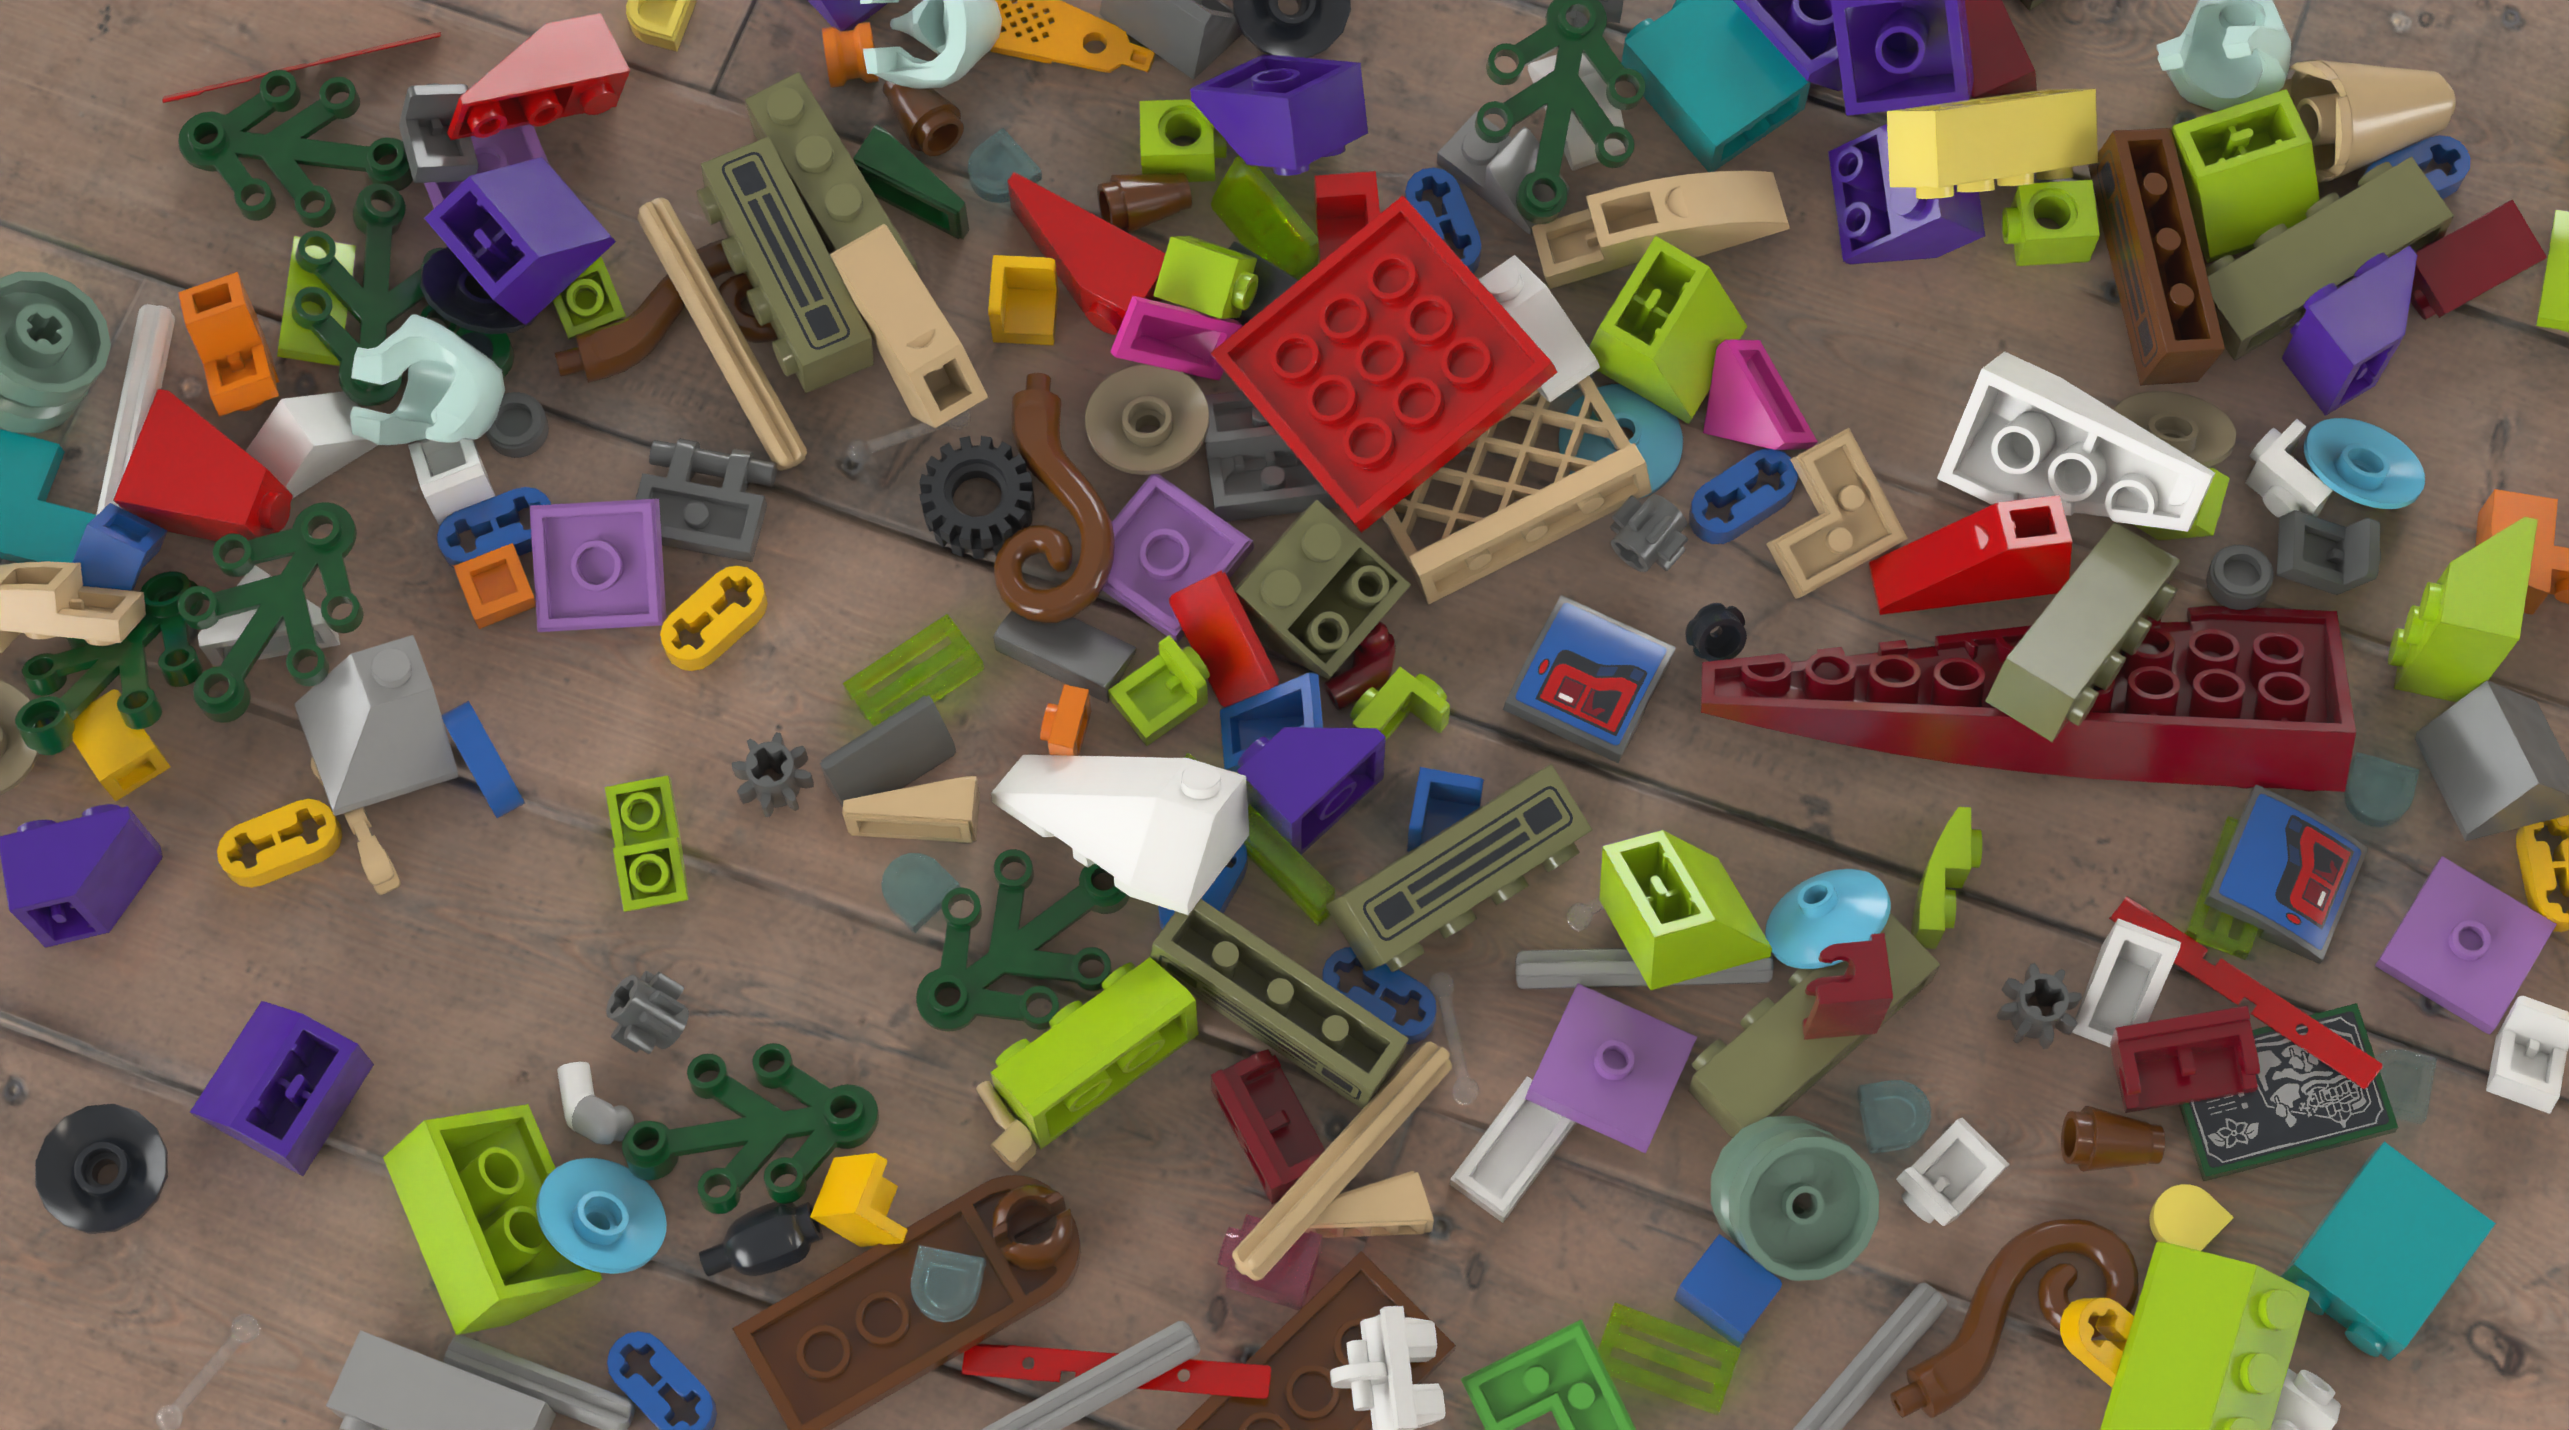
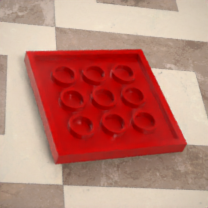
M1403 195L1211 352L1219 366L1361 533L1558 373L1553 362Z

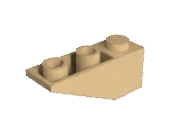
M883 224L830 254L912 417L937 428L988 398L962 343L887 225Z

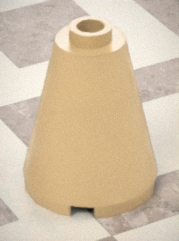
M2308 60L2295 63L2290 67L2295 70L2292 78L2286 79L2284 86L2279 90H2288L2312 141L2317 183L2332 181L2444 130L2449 124L2456 105L2452 87L2435 71L2324 60Z

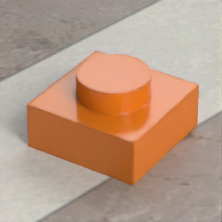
M513 543L453 566L474 621L479 629L536 607L535 596Z
M1064 684L1059 704L1048 703L1042 721L1040 740L1048 742L1050 755L1080 756L1092 712L1088 689Z

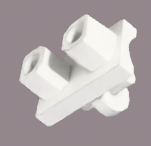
M1403 1306L1383 1307L1380 1309V1315L1361 1321L1362 1340H1353L1346 1343L1349 1365L1340 1366L1330 1371L1331 1386L1335 1388H1352L1354 1410L1371 1411L1373 1430H1414L1432 1425L1443 1419L1446 1412L1443 1390L1440 1388L1439 1383L1413 1384L1410 1362H1427L1435 1357L1437 1349L1435 1323L1430 1320L1405 1317Z

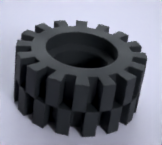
M970 436L959 438L961 448L953 450L948 442L940 448L942 457L940 460L933 456L930 457L926 463L928 474H921L919 482L921 490L919 496L929 532L934 531L935 540L943 548L947 543H950L953 554L963 557L965 549H972L974 559H984V549L993 547L995 556H997L1006 539L1021 530L1022 527L1026 528L1032 524L1031 510H1035V498L1030 471L1027 472L1026 462L1020 454L1013 457L1012 447L1002 441L1000 446L995 448L992 437L981 436L980 445L972 446ZM973 478L991 480L1002 492L999 505L991 513L984 516L971 517L961 513L955 507L953 497L955 491L963 482Z

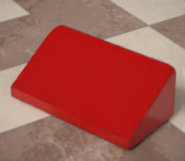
M1221 570L1173 593L1169 597V604L1191 647L1200 656L1210 673L1208 681L1222 707H1228L1279 685L1278 681L1280 680L1225 572Z

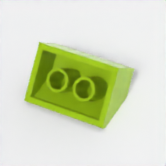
M2523 517L2451 561L2436 583L2428 582L2426 584L2420 606H2411L2405 628H2396L2392 637L2388 654V665L2397 667L2394 689L2457 703L2490 679L2520 639L2538 519Z
M1151 957L1137 967L1132 962L1119 967L1102 983L1101 986L1104 991L1084 1005L1080 1000L1068 1004L1049 1021L1051 1029L1031 1043L1027 1039L1017 1041L1003 1051L996 1059L998 1067L990 1072L994 1088L1016 1118L1028 1128L1032 1139L1040 1149L1047 1146L1199 1035L1195 998L1188 989Z
M529 1104L424 1120L383 1157L456 1336L510 1325L591 1288L603 1280L600 1272L576 1265L561 1255L551 1245L540 1227L536 1209L538 1193L547 1176L556 1168Z
M2156 1242L2100 1430H2271L2310 1292L2255 1264L2167 1242Z

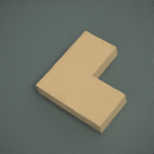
M1850 428L1833 435L1790 459L1819 513L1814 518L1766 543L1795 599L1810 593L1908 539Z

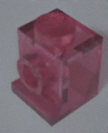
M1246 1214L1241 1230L1229 1226L1220 1250L1217 1265L1228 1268L1226 1288L1300 1310L1305 1305L1322 1252L1323 1235L1312 1231L1309 1233L1304 1232L1263 1279L1254 1281L1246 1274L1242 1275L1235 1268L1236 1262L1232 1257L1236 1247L1262 1220L1261 1218Z

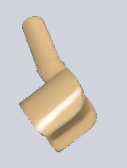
M984 1081L977 1086L976 1090L997 1125L1004 1131L990 1146L1007 1166L1017 1172L1036 1154L1037 1145L1032 1139L1028 1128L1019 1120H1015L1014 1116L1009 1113L992 1083Z

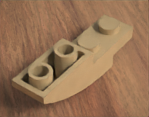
M1716 171L1686 174L1622 186L1586 196L1589 209L1556 218L1554 221L1546 224L1531 226L1549 289L1638 263L1655 236L1696 258L1790 229L1774 173L1766 171Z
M45 561L0 565V653L20 633H24L32 639H49L56 636L85 639L87 643L96 646L121 643L146 615L144 592L83 586L81 563Z

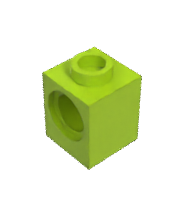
M1191 99L1140 101L1142 174L1171 173L1173 175L1183 172L1188 182L1215 181V159L1227 158V142ZM1179 136H1190L1197 140L1189 146H1177L1171 143L1174 138Z
M2092 180L2043 182L2019 185L2017 187L2011 207L2003 208L2002 212L2003 240L2005 244L2014 245L2016 266L2090 261L2100 237ZM2036 219H2052L2060 226V228H2044L2036 221Z
M1171 236L1153 296L1219 319L1239 318L1242 310H1247L1250 307L1257 291L1258 276L1253 274L1257 258L1193 236Z

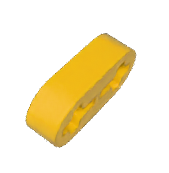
M738 565L726 567L710 578L663 622L660 636L664 651L672 664L688 671L704 669L718 659L760 621L766 612L768 601L763 582L758 574L748 567ZM733 587L737 592L741 593L749 588L747 594L750 603L745 607L733 603L726 608L728 605L725 595L726 591ZM684 629H687L692 634L702 629L700 635L704 644L698 649L689 644L679 649L682 644L678 634Z
M299 800L240 823L226 831L220 839L217 848L218 862L229 878L238 885L250 888L262 886L331 857L340 846L343 836L342 828L329 806L320 800ZM313 818L318 826L322 827L317 830L319 840L308 844L299 835L304 832L302 822ZM252 842L258 850L262 851L256 854L258 864L252 868H246L241 861L236 860L243 857L242 846Z
M2569 815L2520 827L2516 834V849L2528 907L2556 923L2557 925L2553 930L2555 932L2569 930V909L2566 913H2563L2559 903H2549L2547 899L2556 889L2557 882L2555 876H2558L2562 895L2569 897ZM2544 825L2548 827L2551 835L2561 836L2563 839L2554 850L2555 862H2552L2548 843L2536 841L2535 836Z
M2080 1298L2071 1302L2064 1310L2060 1320V1334L2064 1345L2071 1354L2113 1388L2134 1316L2110 1298ZM2090 1316H2099L2096 1328L2108 1340H2091L2094 1328L2088 1323Z

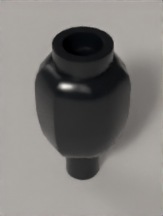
M774 1201L736 1219L728 1228L723 1243L699 1252V1258L706 1275L709 1277L733 1267L744 1275L759 1276L800 1262L807 1256L811 1244L823 1239L820 1223L810 1218L813 1210L812 1205L809 1202L796 1206L793 1202L782 1204Z

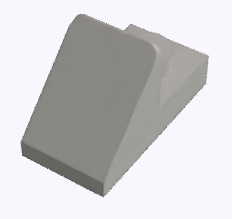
M1476 111L1438 151L1437 164L1528 234H1531L1533 232L1531 226L1537 224L1526 220L1520 214L1516 205V194L1524 177L1535 170L1539 142L1525 126L1513 138L1508 136L1499 143L1485 142L1477 135L1475 130V120L1478 114ZM1483 118V122L1488 129L1492 131L1501 130L1488 119ZM1559 173V177L1565 182V180ZM1565 182L1566 187H1567V192L1569 193V186H1568L1567 183ZM1539 184L1532 188L1534 197L1539 201L1548 202L1554 198L1553 190L1545 184Z

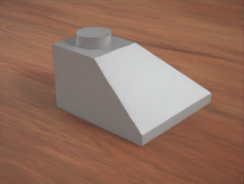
M414 635L350 654L321 683L315 685L294 703L334 816L458 777V770L434 688Z

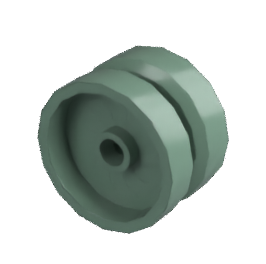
M18 271L0 278V428L14 433H41L62 425L80 406L88 394L89 388L96 382L106 366L111 347L107 322L94 301L69 281L45 272Z
M1797 1116L1766 1117L1742 1128L1722 1149L1711 1174V1206L1720 1229L1739 1248L1753 1257L1767 1271L1793 1281L1821 1280L1847 1268L1868 1246L1879 1220V1189L1870 1166L1849 1145L1834 1137L1820 1125Z

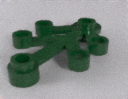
M1553 0L1545 16V26L1515 45L1509 43L1497 45L1490 52L1486 63L1487 74L1493 82L1499 85H1511L1520 78L1525 66L1558 48L1554 71L1504 103L1492 101L1484 104L1478 111L1475 120L1476 133L1482 140L1488 143H1499L1509 136L1512 127L1547 106L1535 170L1524 177L1516 194L1518 211L1526 220L1535 224H1546L1554 221L1563 211L1567 201V187L1565 182L1559 177L1571 111L1595 144L1596 157L1604 166L1618 168L1625 165L1634 150V139L1631 133L1625 128L1613 126L1578 75L1583 53L1607 84L1606 96L1609 103L1620 110H1630L1636 107L1645 92V81L1642 75L1636 70L1624 68L1602 35L1607 25V16L1599 0ZM1571 11H1579L1586 16L1587 24L1583 27H1573L1568 23L1566 14ZM1508 56L1516 63V69L1510 73L1501 72L1495 66L1494 61L1498 57ZM1620 81L1632 83L1636 89V95L1630 98L1620 96L1616 92L1615 84ZM1489 114H1497L1503 118L1505 127L1499 131H1492L1485 126L1483 118ZM1608 139L1620 140L1624 144L1625 153L1620 156L1609 154L1604 148V142ZM1539 184H1545L1553 190L1554 198L1548 202L1539 201L1534 197L1532 188Z
M285 70L271 71L261 80L260 93L226 115L211 111L193 116L183 125L178 138L179 149L185 160L198 169L212 172L218 171L234 192L235 202L243 216L253 221L269 217L276 207V199L269 185L264 180L252 178L238 157L263 160L295 201V208L302 222L313 228L329 224L335 216L336 207L329 192L321 186L313 185L298 164L367 172L372 184H386L397 191L405 189L413 181L404 144L399 139L380 138L370 146L307 139L336 119L351 117L360 106L359 95L354 84L345 77L328 79L320 88V99L269 133L247 132L275 111H289L300 101L301 92L294 76ZM280 85L290 87L289 91L283 96H271L272 91ZM339 92L349 93L347 100L342 103L334 104L330 102L331 98ZM218 134L216 139L209 144L199 143L207 135ZM397 154L396 159L391 164L381 165L377 163L386 155ZM256 193L265 195L263 201L258 205H246V201L251 195ZM315 200L325 202L323 208L318 212L309 213L305 211L308 204Z
M372 184L365 187L359 193L353 208L354 223L366 235L363 286L334 257L336 253L335 242L328 234L322 231H309L300 238L295 253L298 265L303 270L314 273L360 323L358 343L330 315L332 300L327 292L318 287H306L300 290L295 297L291 310L294 321L302 328L311 330L341 362L338 372L340 386L352 401L363 406H377L390 401L400 388L402 375L397 380L383 385L351 378L357 347L371 349L379 346L386 340V326L425 298L420 288L422 267L433 253L444 249L434 248L428 251L420 269L389 291L392 235L400 228L405 215L406 205L402 195L396 189L386 184ZM371 201H384L392 209L387 212L379 211L373 207ZM308 246H318L324 250L326 257L321 259L312 258L307 254L305 248ZM309 301L315 302L321 307L322 313L310 315L303 310L301 304ZM430 305L426 306L420 316L427 319L438 318L442 320L447 329L452 332L456 329V324L445 320Z
M329 502L316 503L301 511L291 529L247 540L240 534H227L221 537L214 545L213 558L221 571L230 577L246 575L253 569L255 564L290 556L292 558L279 575L214 593L206 587L194 586L185 590L178 600L179 613L190 627L198 630L214 626L219 619L257 609L222 664L205 670L194 684L193 695L195 702L209 719L225 723L234 721L245 713L250 704L251 694L244 680L283 620L291 647L286 658V667L293 679L303 686H315L327 677L329 662L323 651L318 647L304 590L318 567L327 596L321 603V614L329 628L337 633H349L357 629L362 623L364 616L363 608L352 593L344 558L355 544L357 530L351 515L343 507ZM323 524L333 525L332 532L327 537L322 539L312 537L313 531ZM234 548L245 549L244 555L239 561L235 563L225 562V556L230 550ZM200 600L210 601V606L204 614L199 616L190 615V609L195 602ZM350 604L353 606L352 612L348 617L340 620L332 618L333 610L338 605ZM309 656L318 658L317 666L312 671L307 673L298 671L297 667L302 659ZM220 681L229 683L228 690L224 695L217 698L208 695L209 689L214 684Z
M169 571L160 573L150 578L142 586L140 592H144L146 615L121 643L96 646L87 643L85 639L67 638L71 650L57 654L43 653L29 659L22 668V674L30 691L35 695L45 697L29 701L16 715L15 724L26 746L41 755H54L65 750L73 739L72 734L75 729L73 721L119 674L122 695L117 701V708L125 725L131 729L138 730L155 724L162 715V708L154 691L149 686L145 648L162 631L165 651L160 655L158 665L166 682L173 687H183L197 680L203 672V667L195 649L190 646L188 624L179 613L178 600L185 590L198 585L181 572ZM204 600L197 601L192 605L190 615L196 616ZM89 669L61 698L46 696L59 691L65 685L67 675Z
M1010 849L1002 852L994 863V873L999 889L989 952L967 968L971 929L980 922L982 907L978 895L971 889L959 887L949 891L942 901V912L947 927L941 966L923 978L916 993V1003L921 1017L931 1027L947 1032L965 1028L977 1016L1024 1021L1029 1027L1037 1030L1049 1028V1021L1060 1011L1058 997L1050 988L1034 986L1025 991L1023 995L986 990V988L1006 974L1075 982L1081 988L1088 991L1102 989V983L1112 973L1110 958L1103 950L1096 947H1087L1080 950L1076 955L1037 950L1091 910L1100 914L1115 913L1127 904L1130 896L1115 887V885L1109 890H1098L1092 884L1093 879L1100 873L1108 872L1097 864H1093L1090 867L1085 866L1079 876V886L1019 929L1025 889L1030 886L1034 878L1033 865L1030 857L1021 850ZM1012 862L1021 863L1025 866L1026 871L1021 878L1009 880L1002 875L1003 868L1007 864ZM961 900L969 901L974 905L973 912L966 918H956L950 913L954 903ZM1088 960H1097L1103 964L1104 970L1096 978H1086L1080 973V967ZM945 988L957 989L961 993L959 1001L953 1006L946 1007L940 1005L936 999L941 990ZM1043 998L1052 1004L1051 1011L1044 1017H1034L1028 1012L1029 1004L1036 999Z
M770 1043L760 1047L752 1059L753 1069L758 1082L770 1089L781 1087L807 1106V1108L782 1111L730 1077L726 1064L721 1057L715 1054H702L694 1058L687 1069V1076L692 1091L700 1098L716 1100L742 1118L669 1129L660 1122L642 1121L635 1124L627 1132L623 1139L622 1151L627 1166L633 1175L643 1180H657L665 1177L674 1169L679 1156L743 1146L725 1168L708 1170L698 1181L697 1189L703 1207L713 1214H725L732 1211L738 1205L741 1198L740 1192L787 1139L809 1136L792 1158H778L772 1161L764 1171V1182L769 1196L778 1203L788 1204L797 1201L803 1196L806 1191L807 1180L836 1147L852 1149L864 1144L871 1137L879 1121L877 1103L869 1091L857 1085L844 1084L831 1089L794 1066L791 1054L785 1046ZM774 1060L784 1062L783 1066L777 1071L768 1072L763 1070L768 1062ZM704 1072H719L718 1076L710 1082L698 1080ZM843 1109H856L847 1118H837L834 1116ZM648 1140H659L651 1149L642 1150L638 1148L639 1145ZM791 1174L796 1176L795 1181L789 1186L779 1187L774 1184L782 1175ZM727 1185L730 1187L724 1196L711 1197L708 1195L715 1186Z

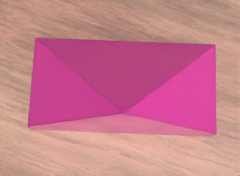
M1132 296L1110 352L1116 358L1220 381L1224 370L1213 358L1211 352L1239 330L1242 325L1234 319H1219L1195 310Z
M1724 340L1717 346L1703 429L1704 434L1773 450L1809 449L1818 443L1760 340Z

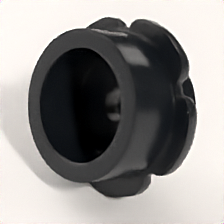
M1722 603L1708 604L1701 608L1694 619L1687 624L1685 631L1686 642L1688 645L1693 646V652L1696 656L1707 661L1733 659L1743 650L1746 644L1745 618L1742 612L1735 606L1726 608ZM1719 626V628L1715 632L1710 633L1714 628Z

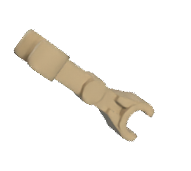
M312 757L311 769L316 778L318 779L319 783L323 786L314 759ZM364 807L344 813L350 829L354 835L357 834L360 841L357 843L361 857L360 861L375 891L379 895H383L398 888L401 885L399 876L385 848H382L376 836L372 835L370 830L372 825Z

